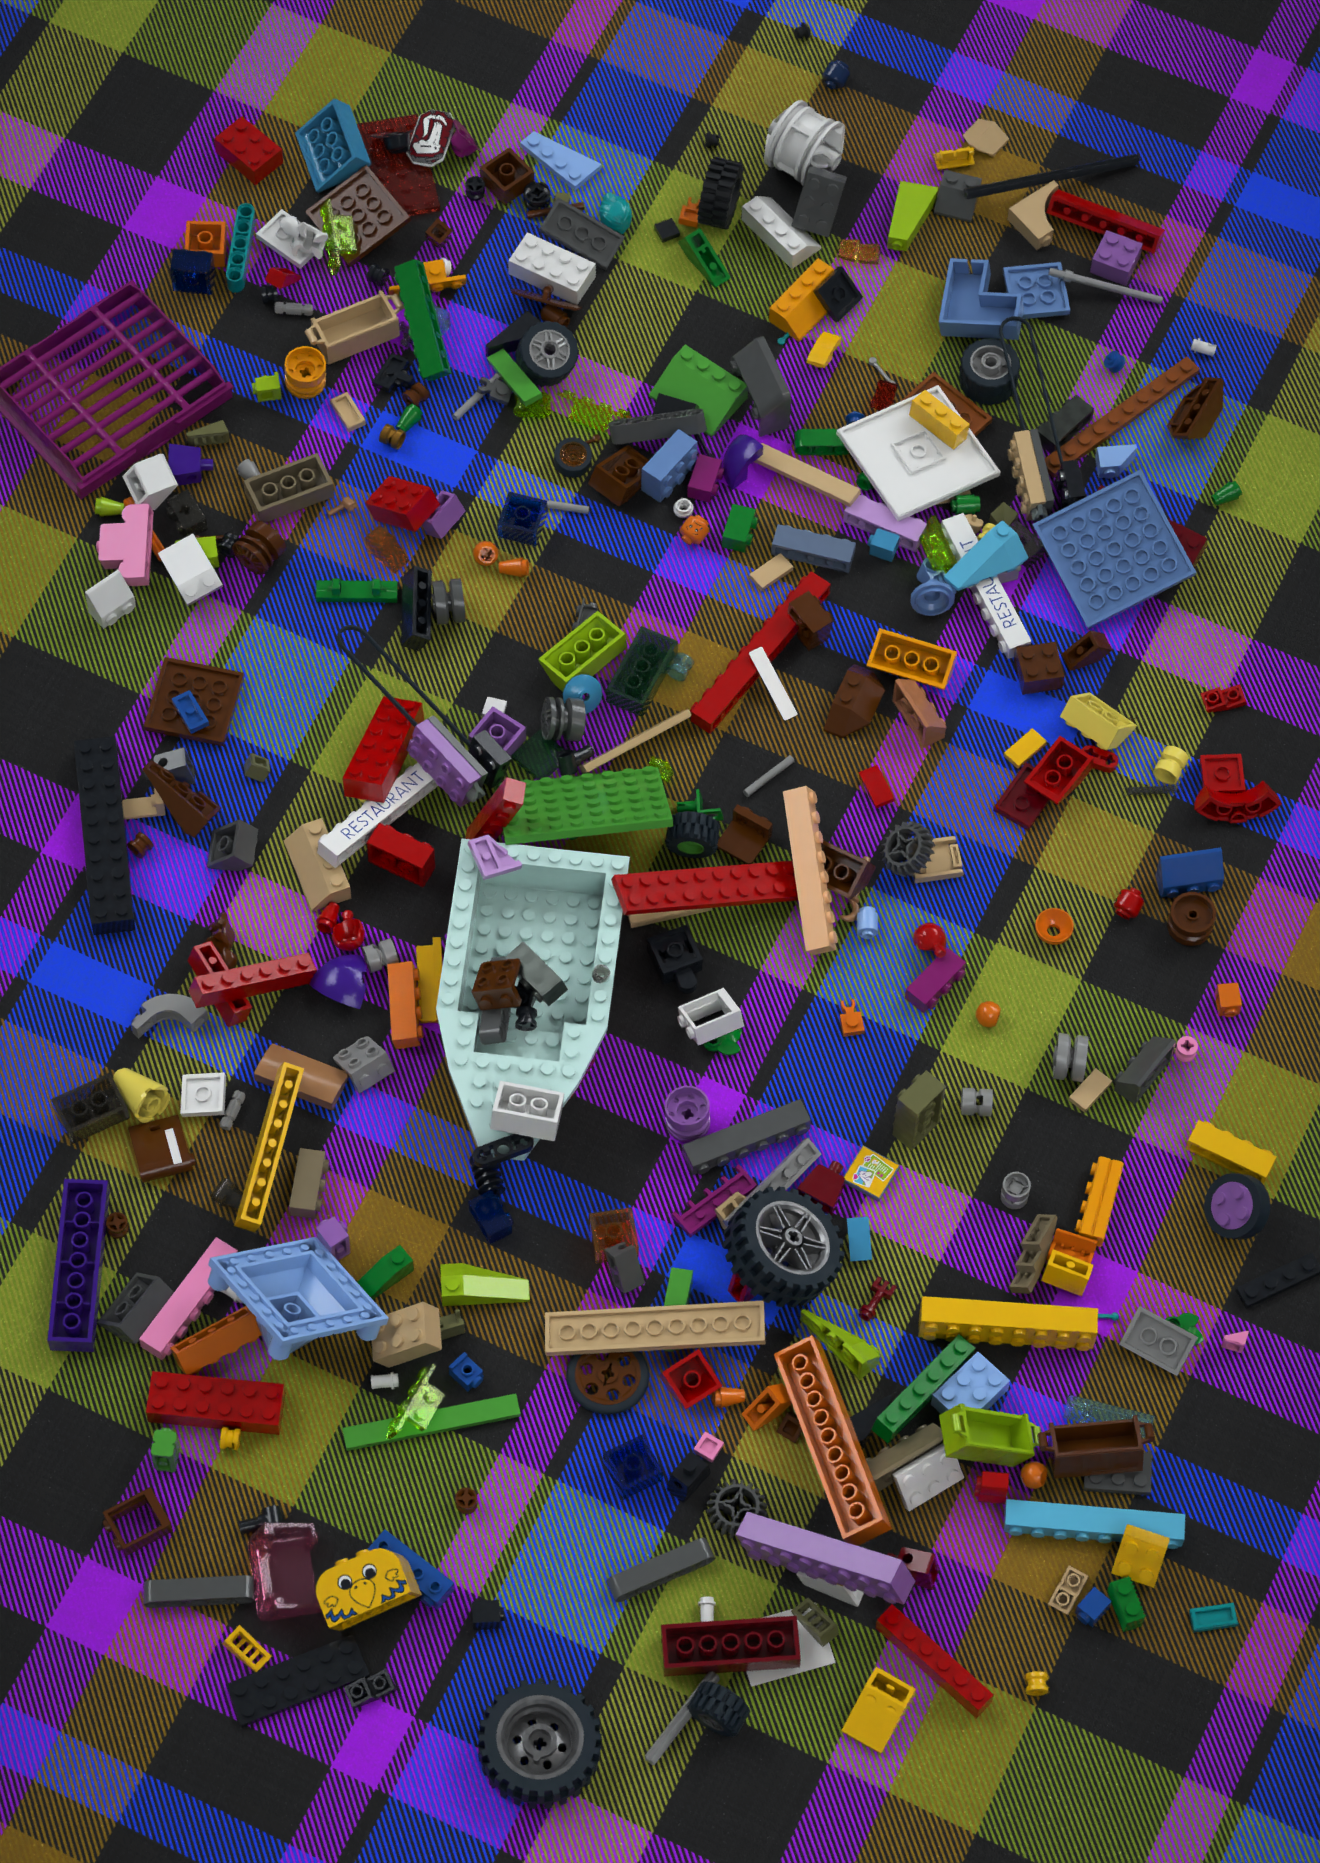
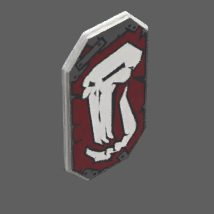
M431 109L419 116L410 141V149L406 152L412 164L433 167L444 161L455 129L454 118L449 112Z

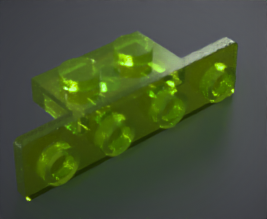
M326 199L320 207V216L323 217L324 221L323 233L328 234L325 249L329 253L328 267L331 269L332 275L336 276L341 268L339 253L355 254L357 246L352 216L333 215L331 199Z
M565 389L563 393L557 392V396L574 401L568 420L607 433L608 423L611 421L612 415L621 418H632L629 416L630 412L619 408L618 412L611 410V405L602 402L600 406L593 404V399L582 396V399L574 397L575 393Z
M934 515L927 521V533H922L919 540L933 570H944L946 574L957 563L956 557L950 549L941 524Z
M434 1363L428 1367L423 1366L417 1374L419 1380L410 1387L407 1392L409 1395L407 1401L404 1400L397 1410L399 1415L387 1427L389 1432L386 1437L389 1440L399 1433L405 1420L421 1431L425 1430L445 1396L444 1393L428 1383L430 1376L437 1366Z

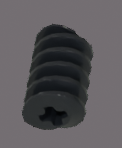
M472 1155L469 1158V1162L472 1165L471 1169L474 1173L476 1186L479 1188V1195L482 1197H495L504 1193L506 1189L504 1186H501L504 1181L503 1179H498L501 1176V1172L496 1171L499 1169V1165L479 1168L474 1164ZM479 1155L483 1161L487 1160V1157Z

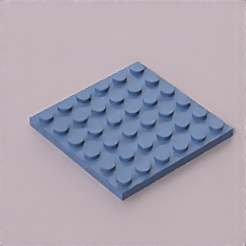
M1141 469L1033 524L1040 541L1087 629L1197 575Z

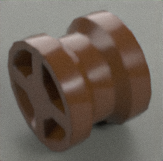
M141 832L136 834L133 841L127 843L129 850L140 859L145 856L147 850H151L154 847L152 841Z
M114 1212L107 1217L106 1226L109 1235L116 1239L125 1237L129 1231L126 1216L123 1213Z
M465 1487L456 1493V1509L466 1515L473 1513L478 1505L476 1492L471 1488Z

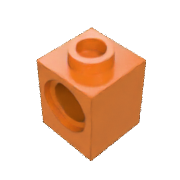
M1238 983L1217 984L1215 999L1218 1016L1234 1017L1239 1015L1242 1002Z

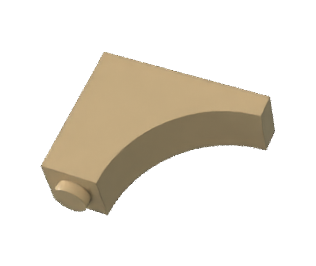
M1054 180L1009 208L1007 220L1036 250L1048 246L1052 241L1054 229L1047 221L1045 209L1050 203L1052 195L1058 190L1059 185Z

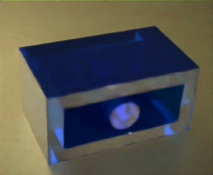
M490 1190L468 1201L469 1211L489 1245L512 1234L514 1222L509 1213L505 1214L502 1208L504 1205L499 1195L495 1196L493 1191Z

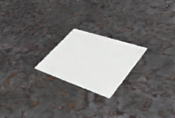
M807 1609L802 1615L805 1616L811 1609ZM787 1610L762 1618L794 1615L791 1613V1610ZM817 1615L813 1616L809 1620V1622L812 1621L815 1617H817ZM797 1620L801 1656L800 1668L746 1671L751 1687L836 1663L830 1644L827 1643L822 1647ZM823 1622L819 1623L816 1628L823 1624Z

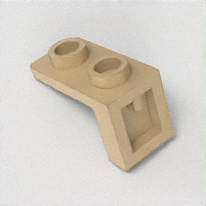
M155 788V794H151V797L124 799V819L166 815L165 803Z

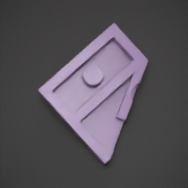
M485 835L468 841L469 849L483 880L521 869L522 863L519 860L516 862L510 857L508 851L504 847L499 846L491 836Z

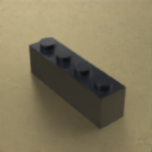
M413 566L403 576L401 646L420 651L431 640L432 571L418 566Z

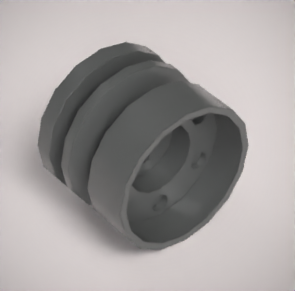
M553 697L545 698L541 713V731L545 740H551L552 737L554 740H560L563 733L565 741H581L586 718L583 699L568 698L564 704L561 697L556 699Z

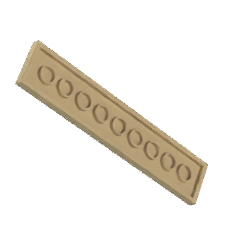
M764 1300L545 1313L546 1356L766 1344Z

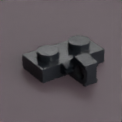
M391 353L372 381V386L388 393L392 391L394 386L400 387L401 385L411 389L415 384L414 377L408 375V372L405 371L409 365V360Z

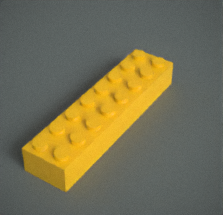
M922 1296L919 1312L918 1337H922L925 1340H935L937 1338L952 1342L960 1334L969 1343L989 1342L992 1345L1009 1343L1017 1347L1023 1345H1033L1036 1348L1052 1346L1060 1350L1077 1348L1079 1351H1088L1094 1348L1098 1333V1308Z

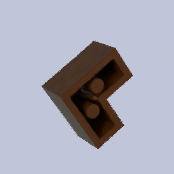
M807 591L789 603L787 613L799 626L797 637L808 651L829 639L833 618L828 611L821 607L820 601L816 596Z

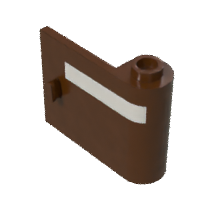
M178 1115L128 1127L142 1183L193 1170L192 1166L196 1165L194 1154L188 1152Z

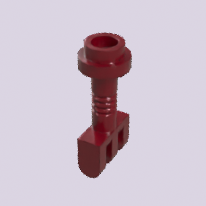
M878 1276L871 1286V1290L876 1293L868 1305L860 1307V1318L867 1322L873 1320L876 1316L875 1308L883 1297L888 1300L891 1299L897 1289L896 1285L893 1284L890 1290H887L890 1282L886 1280L880 1286L882 1277Z

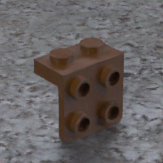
M737 804L733 810L732 821L719 838L717 848L745 864H752L771 838L773 824L766 817H760L754 814L748 807H742Z
M518 958L487 961L480 965L472 989V994L480 1011L520 1006L522 1000L515 987V981L521 966Z

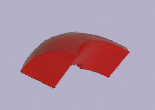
M1262 781L1257 786L1240 793H1222L1205 785L1197 795L1194 806L1195 811L1214 821L1222 820L1229 821L1230 823L1247 822L1248 819L1258 816L1261 818L1271 813L1282 802L1272 788Z

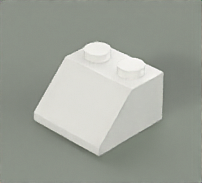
M116 570L85 591L89 614L103 629L108 625H113L120 617L131 613L136 607L134 595L119 570Z

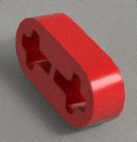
M1092 745L1082 748L1083 751L1091 753L1092 757H1094V769L1107 773L1116 770L1118 756L1115 753ZM1108 759H1109V760H1112V762L1110 763V765H1107V764H1106V762L1108 761Z

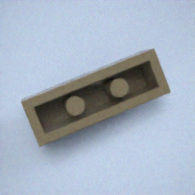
M300 1148L289 1205L290 1216L316 1219L317 1211L321 1212L323 1199H320V1194L325 1192L326 1179H323L324 1172H328L330 1160L326 1159V1151Z

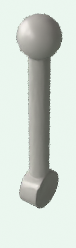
M875 357L869 358V364L879 371L888 382V386L890 388L895 387V381L891 380L877 364V359Z

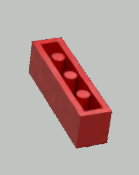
M212 941L194 946L187 960L196 976L229 970ZM247 998L214 1004L228 1027L245 1022L252 1009Z

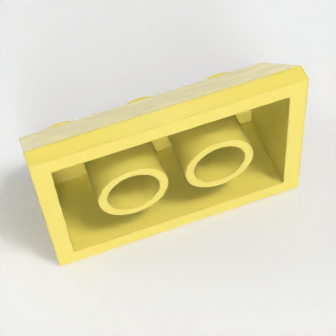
M1090 692L1070 696L1060 715L1068 726L1080 730L1081 735L1097 742V746L1103 750L1117 748L1137 726Z

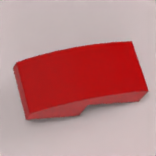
M1240 684L1223 690L1218 687L1200 693L1207 712L1225 711L1247 705Z
M878 765L858 772L860 780L876 809L895 801Z

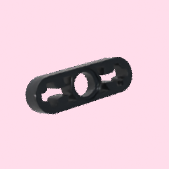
M512 1134L479 1146L473 1152V1162L479 1168H488L523 1155L533 1149L534 1139L529 1136ZM520 1139L527 1141V1145L524 1146L523 1143H520ZM512 1142H514V1146L516 1145V1150H513ZM506 1145L510 1150L507 1154H500L497 1151L498 1147ZM492 1149L494 1150V1156H495L494 1158H493V1153L491 1154V1150H492ZM483 1154L487 1157V1160L483 1161L479 1155Z

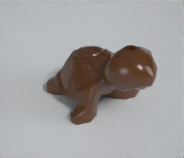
M221 912L216 923L211 922L208 926L212 936L211 938L207 937L204 943L212 941L227 967L233 969L236 967L238 959L231 951L235 940V933L229 924L227 913Z

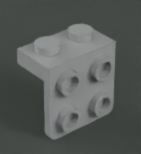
M368 1036L358 1039L354 1044L346 1049H342L333 1057L335 1063L349 1074L353 1086L359 1094L395 1072L387 1052Z

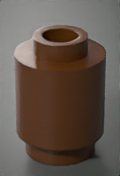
M545 305L540 312L541 320L544 322H557L565 327L570 322L568 314L557 306Z

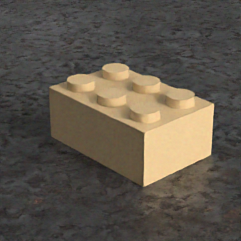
M420 1302L386 1314L389 1318L387 1325L381 1326L377 1338L372 1340L373 1361L388 1368L442 1350L439 1308L425 1302Z

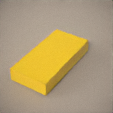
M1032 728L1006 750L1003 756L1019 769L1047 744V740Z

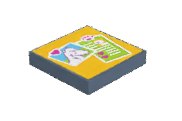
M862 1145L843 1177L845 1178L846 1185L879 1202L900 1169V1165Z

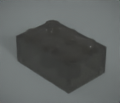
M110 1073L51 1099L53 1111L71 1145L130 1118L128 1107Z

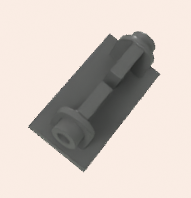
M583 598L582 604L577 606L576 617H578V620L573 623L572 631L598 611L597 604H585V598Z

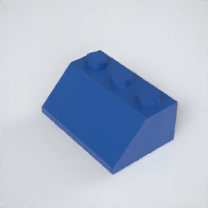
M1221 847L1160 856L1155 875L1160 897L1175 898L1187 892H1215L1222 889L1224 869Z

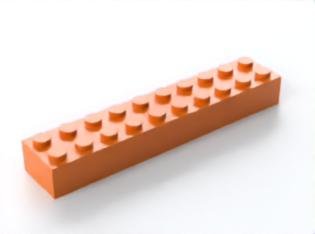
M810 1335L775 1353L774 1357L843 1540L846 1543L859 1546L892 1530L822 1344L813 1335Z

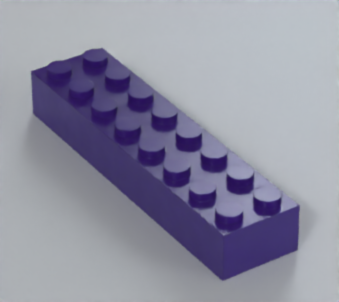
M64 1179L47 1339L49 1349L52 1351L94 1352L106 1236V1219L110 1196L108 1180Z

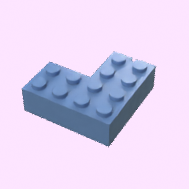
M950 258L939 317L941 336L1000 339L999 328L1006 318L1012 316L1023 317L1024 304L1022 294L988 292L991 277L989 260L971 259L973 274H970L967 259ZM1007 322L1003 327L1004 339L1019 340L1022 322Z

